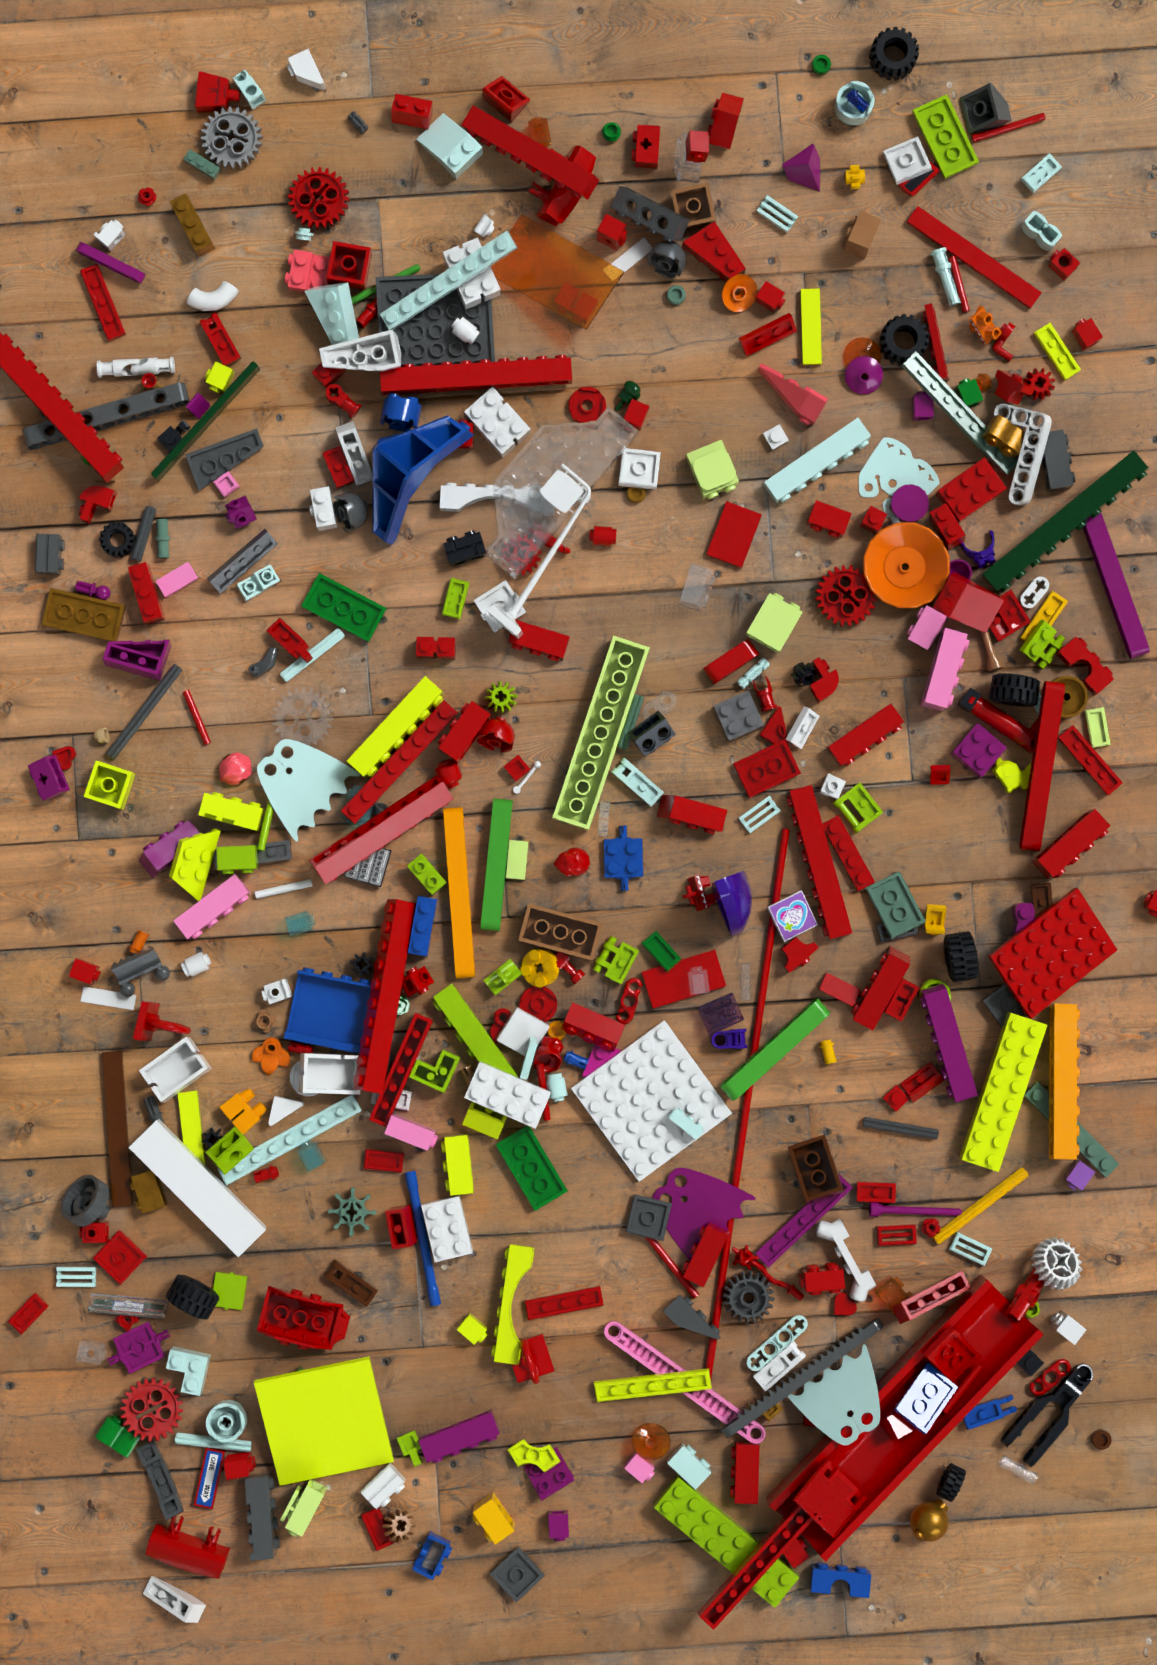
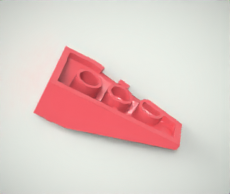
M761 363L758 369L761 375L795 415L799 417L800 422L813 426L824 409L828 398L807 386L805 389L801 388L797 381L793 379H783L784 376L780 372Z

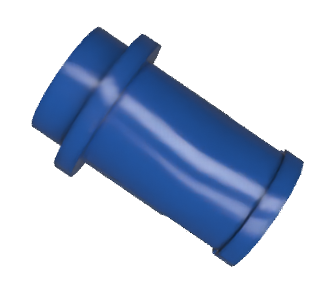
M571 1050V1052H566L563 1061L566 1062V1065L571 1064L585 1070L589 1059L579 1056Z

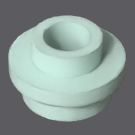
M299 228V231L294 233L296 234V239L311 241V236L314 235L307 228Z

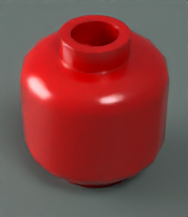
M447 759L437 764L435 775L448 786V789L459 785L458 781L462 779V772L456 761Z

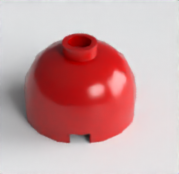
M496 717L495 719L486 720L476 739H478L477 743L489 750L494 751V747L501 749L500 752H509L514 745L515 733L514 729L504 718Z

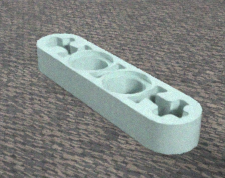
M800 1314L792 1316L748 1355L746 1359L748 1368L752 1371H759L807 1329L808 1322L806 1318ZM796 1319H798L799 1321L803 1319V1327H796L794 1329L796 1334L793 1335V1333L789 1328H787V1326L790 1325L792 1328L796 1324ZM782 1331H787L790 1334L789 1339L785 1342L779 1339V1334ZM767 1344H773L775 1351L772 1354H766L764 1347ZM761 1350L762 1354L767 1359L764 1361L762 1357L758 1361L759 1366H751V1358L754 1357L755 1359H757L760 1356V1354L757 1352Z

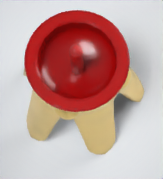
M152 373L144 374L141 380L143 384L142 389L147 388L150 391L155 387L161 388L162 385L157 382L159 377Z

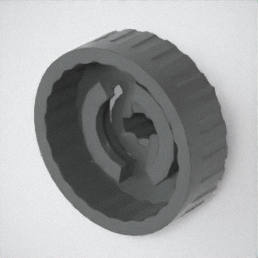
M84 1175L78 1178L67 1189L62 1199V1216L79 1227H85L96 1219L104 1220L110 1211L109 1205H107L109 1199L107 1185L93 1175Z

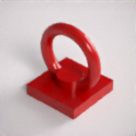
M142 1001L133 1039L151 1041L153 1032L157 1029L179 1034H190L191 1028L182 1024L160 1020V1016L157 1015L160 1003Z
M542 1333L520 1341V1362L518 1365L512 1364L517 1382L521 1383L531 1379L534 1384H538L540 1382L539 1376L555 1371L544 1335Z

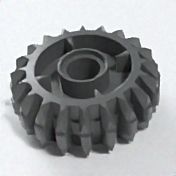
M750 1270L746 1277L744 1271H741L742 1278H738L737 1274H734L733 1276L736 1281L733 1282L729 1279L728 1282L731 1284V1287L724 1286V1289L729 1291V1293L722 1294L724 1298H728V1300L723 1301V1305L730 1304L726 1311L730 1312L733 1310L731 1313L732 1318L738 1314V1322H741L742 1318L745 1317L746 1324L749 1323V1318H752L753 1323H756V1316L763 1320L761 1313L764 1312L766 1315H769L766 1307L773 1308V1305L768 1303V1301L775 1300L774 1297L769 1296V1294L774 1293V1290H767L771 1283L767 1282L764 1284L766 1281L765 1276L759 1280L760 1274L758 1272L752 1277V1271ZM747 1292H751L754 1295L753 1300L750 1302L743 1300V1296Z

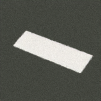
M642 238L603 271L613 282L651 251L652 246L645 238Z
M84 986L81 1002L134 1010L136 995L124 997L120 992Z

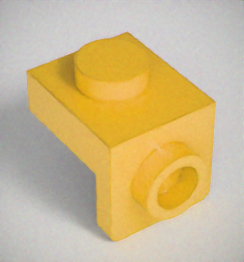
M926 905L925 933L934 936L945 934L946 905Z

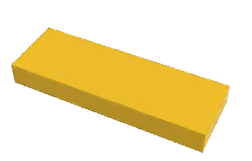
M1051 591L1020 639L1025 642L1040 620H1045L1052 626L1068 601L1054 591Z

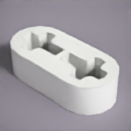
M1045 577L1035 578L1019 598L1022 608L1032 609L1049 589V581ZM1042 581L1044 583V590L1041 588L1038 592H1035L1036 582L1040 583ZM1031 594H1033L1034 597L1031 599L1032 604L1029 603L1026 605L1024 603L1026 601L1024 599V596L1027 598Z

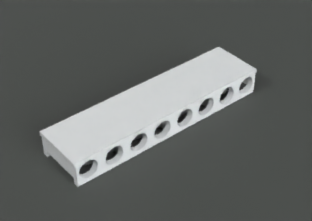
M160 1119L156 1120L129 1147L237 1257L266 1231L265 1224Z

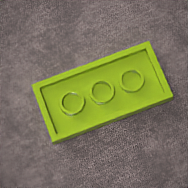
M947 94L913 109L912 113L943 179H947L979 164V160Z

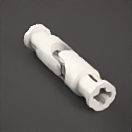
M173 356L170 359L153 357L113 360V362L97 361V375L99 378L105 375H114V377L137 376L146 373L158 375L160 372L175 374V360ZM131 364V370L127 369L125 366Z

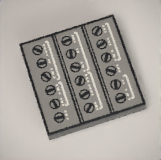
M382 848L375 851L366 860L360 861L350 871L345 872L344 877L382 887L392 850Z

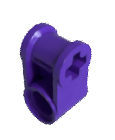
M747 1029L716 1031L710 1036V1043L713 1047L719 1049L748 1048V1045L745 1044V1032ZM719 1034L724 1037L722 1045H716L714 1041L715 1037Z

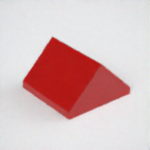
M503 76L482 89L483 99L510 122H513L530 102L526 95Z

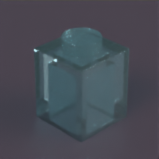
M309 911L285 917L290 936L314 930L313 925H316L314 916L309 914Z
M308 1140L301 1144V1149L297 1151L308 1172L327 1161L316 1141L311 1143Z

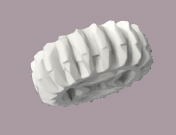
M1063 1238L1045 1239L1033 1251L1034 1255L1031 1259L1034 1263L1031 1266L1036 1268L1033 1274H1038V1280H1043L1044 1286L1049 1285L1050 1289H1067L1074 1285L1081 1276L1079 1273L1082 1268L1079 1265L1082 1261L1077 1258L1080 1254L1074 1252L1076 1247L1071 1248L1070 1242L1064 1243Z

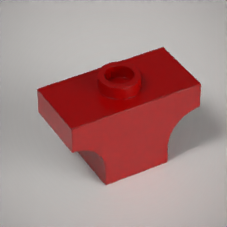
M997 370L995 374L998 387L994 394L1006 402L1019 405L1025 395H1032L1035 390L1033 386L1022 380L1023 377L1019 374H1011L1002 370Z
M794 937L781 948L787 958L786 965L784 966L785 970L790 973L799 965L803 967L810 961L809 956L819 947L814 942L804 944L797 937Z

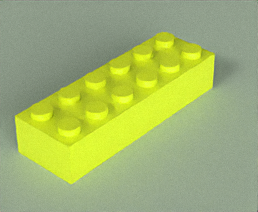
M425 676L352 754L347 762L365 779L368 777L372 778L378 771L377 767L389 760L391 757L390 753L394 749L398 750L405 742L403 739L407 735L411 736L418 727L416 725L420 721L424 722L431 713L429 711L433 707L437 708L443 702V692Z

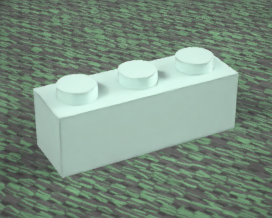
M674 1108L668 1115V1118L697 1140L704 1132L703 1126L699 1123L695 1124L693 1122L694 1119L689 1115L685 1116L682 1109Z

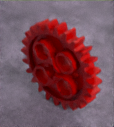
M311 167V173L309 174L304 170L305 176L302 177L298 174L299 181H292L295 187H289V191L293 193L288 195V199L293 200L288 203L289 207H294L291 209V213L296 214V220L302 218V225L308 222L310 229L313 224H315L317 230H319L320 225H323L324 229H326L327 223L333 227V220L340 222L339 215L345 216L343 209H348V205L345 203L350 202V199L346 197L349 194V191L345 189L347 187L346 183H341V176L336 178L335 171L330 175L328 168H326L325 172H322L321 167H319L318 171L315 172L313 167ZM314 182L321 184L317 189H313L311 185ZM330 192L337 194L333 199L327 198V195ZM320 196H322V200L318 199L316 201L315 197L319 198ZM303 198L310 199L308 204H301ZM319 208L326 209L323 215L317 214Z
M842 565L840 571L837 567H834V573L828 570L827 574L829 577L823 575L821 578L824 583L818 582L817 584L821 587V589L815 591V593L820 594V596L815 598V601H821L817 608L824 609L821 615L827 613V621L833 618V625L837 621H840V627L843 626L844 622L850 627L852 621L855 625H858V619L863 622L865 621L864 614L867 616L871 615L868 609H875V606L871 603L877 602V599L872 597L875 594L870 590L864 577V572L862 574L859 573L860 567L853 571L852 565H850L848 570H846L845 565ZM840 579H848L850 585L843 587L840 584ZM833 585H836L840 591L834 589ZM856 590L864 592L863 599L856 598ZM848 592L850 594L849 598L844 600L842 598L844 596L843 593ZM835 593L838 600L831 602L828 599V594ZM851 600L858 603L860 607H857ZM844 605L852 607L853 611L851 614H846L843 611Z
M145 1378L143 1385L137 1381V1388L130 1386L132 1393H124L128 1399L121 1400L125 1407H121L119 1410L125 1411V1414L121 1415L120 1418H126V1422L122 1425L130 1426L127 1432L135 1431L133 1434L134 1438L138 1434L141 1435L140 1441H143L145 1436L148 1442H151L152 1437L159 1441V1435L165 1439L167 1438L166 1432L174 1433L171 1428L172 1426L178 1428L179 1425L175 1421L182 1420L178 1416V1413L184 1411L178 1408L183 1403L182 1401H177L180 1394H173L176 1388L174 1387L170 1390L169 1382L165 1386L162 1385L163 1379L156 1383L155 1378H152L151 1383H149L147 1378ZM154 1391L159 1392L161 1395V1399L158 1402H154L151 1399V1393ZM138 1400L143 1403L142 1411L134 1409L133 1403ZM163 1401H167L166 1405L154 1411L155 1415L149 1413L136 1419L137 1415L149 1409L148 1405L154 1407ZM161 1409H167L169 1411L170 1415L168 1419H162L160 1417ZM144 1418L151 1419V1428L146 1429L143 1427L142 1421Z

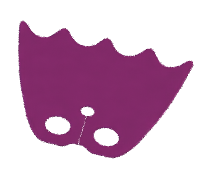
M675 1168L668 1176L667 1185L659 1187L652 1198L660 1200V1196L664 1193H668L672 1197L667 1230L689 1261L693 1257V1254L690 1252L694 1243L699 1244L702 1238L698 1235L703 1225L707 1227L710 1222L728 1231L727 1221L729 1219L744 1218L740 1208L741 1202L756 1200L753 1195L727 1182L687 1168ZM678 1175L686 1177L687 1183L684 1187H678L675 1184V1178ZM687 1196L688 1201L682 1202L681 1197Z

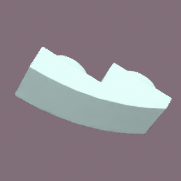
M270 564L255 572L249 578L237 583L236 587L245 602L280 582V579Z

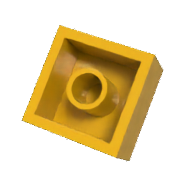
M494 1492L474 1505L472 1518L478 1526L482 1525L485 1530L483 1533L489 1542L493 1541L496 1545L515 1531V1522Z

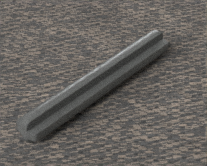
M864 1117L863 1127L935 1140L939 1135V1130L870 1117Z

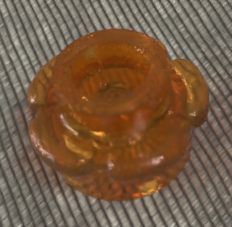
M979 373L976 378L979 389L982 391L991 389L992 385L990 383H992V379L987 374Z

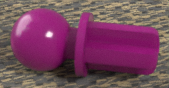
M77 581L75 586L76 591L89 594V597L96 595L101 600H107L111 594L110 589L105 585L96 587V583L89 584Z

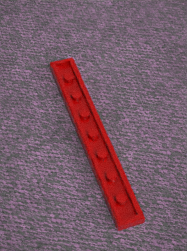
M917 206L907 220V224L940 247H946L947 252L956 256L957 259L1027 308L1031 309L1041 295V291L919 206Z

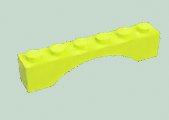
M510 1244L509 1248H506L505 1259L508 1261L507 1267L503 1268L502 1279H505L504 1287L501 1286L499 1296L502 1298V1305L498 1306L497 1318H500L499 1326L496 1325L494 1332L497 1342L492 1348L494 1362L518 1365L520 1362L521 1346L513 1326L511 1315L512 1301L518 1283L533 1265L535 1247Z

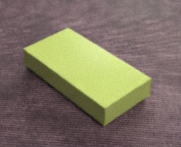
M1104 707L1085 710L1084 714L1090 745L1093 748L1111 745Z
M509 840L506 878L525 880L529 842Z

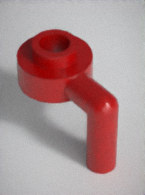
M1010 322L1008 325L1005 323L1000 328L1001 334L992 346V350L1008 362H1010L1013 355L1003 349L1002 345L1016 327Z

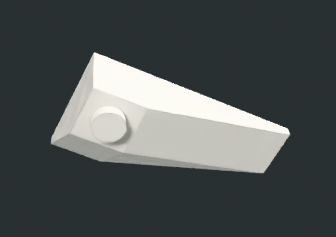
M393 329L319 348L324 368L383 372L401 367L399 340Z

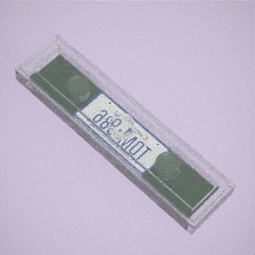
M91 1293L88 1304V1312L165 1319L168 1309V1300Z

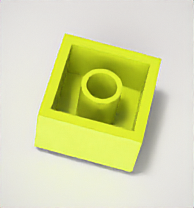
M96 760L84 797L124 810L136 774Z

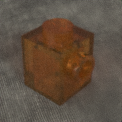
M535 117L528 121L530 138L545 147L551 146L547 118Z

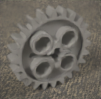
M229 106L228 112H225L224 108H221V114L214 111L216 117L208 116L210 123L204 122L207 129H201L202 134L206 135L201 137V141L206 142L202 144L203 149H207L205 152L206 156L211 155V162L217 159V166L223 163L225 169H227L229 164H231L233 170L235 169V164H238L240 168H242V162L249 165V158L255 160L253 153H260L256 147H262V143L258 141L263 139L262 134H258L262 131L261 127H256L259 124L258 121H252L253 115L247 116L246 110L240 113L239 107L236 108L235 112L232 111L231 106ZM222 124H229L228 129H220ZM241 128L248 129L245 134L238 133ZM232 135H234L235 138H232V140L229 141L228 138H231ZM224 142L225 145L223 148H216L217 143ZM237 146L244 147L241 152L234 151Z

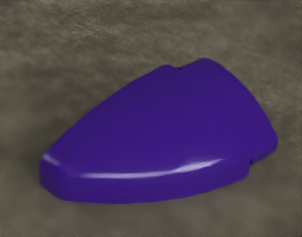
M745 871L727 876L711 884L713 895L727 930L731 933L732 937L743 932L751 913L752 893Z

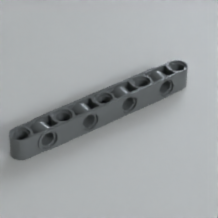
M180 382L78 412L85 419L92 418L91 423L87 426L92 425L96 431H100L187 405L190 399L185 383ZM165 397L163 403H157V399ZM122 408H129L127 413L120 414ZM49 420L25 427L22 430L28 450L38 449L67 440ZM50 429H55V433L53 435H47Z

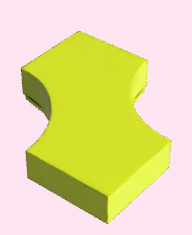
M523 1439L508 1449L518 1467L524 1464H534L539 1466L543 1472H547L561 1462L551 1445L537 1448L530 1446Z

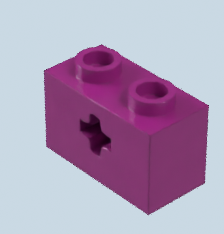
M56 755L45 756L28 765L30 776L36 784L37 793L42 801L53 799L70 790Z

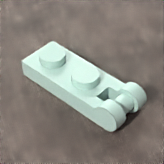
M623 758L620 761L621 764L611 772L652 807L664 792L626 758ZM626 769H629L631 772L627 777L622 774Z

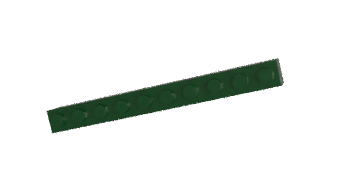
M1133 450L983 573L984 578L997 593L1000 590L1005 592L1012 586L1010 584L1011 581L1015 578L1017 580L1021 579L1026 574L1025 570L1030 566L1034 568L1042 561L1040 558L1043 555L1047 554L1049 556L1057 549L1055 546L1060 541L1065 543L1072 537L1071 532L1075 529L1077 531L1081 530L1087 524L1085 522L1090 517L1094 519L1102 512L1101 508L1107 505L1109 507L1113 504L1120 492L1125 494L1132 488L1131 484L1136 479L1139 482L1148 475L1146 471L1149 467Z

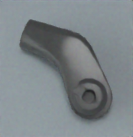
M269 647L261 661L249 666L248 671L250 675L259 677L270 671L275 666L278 649Z

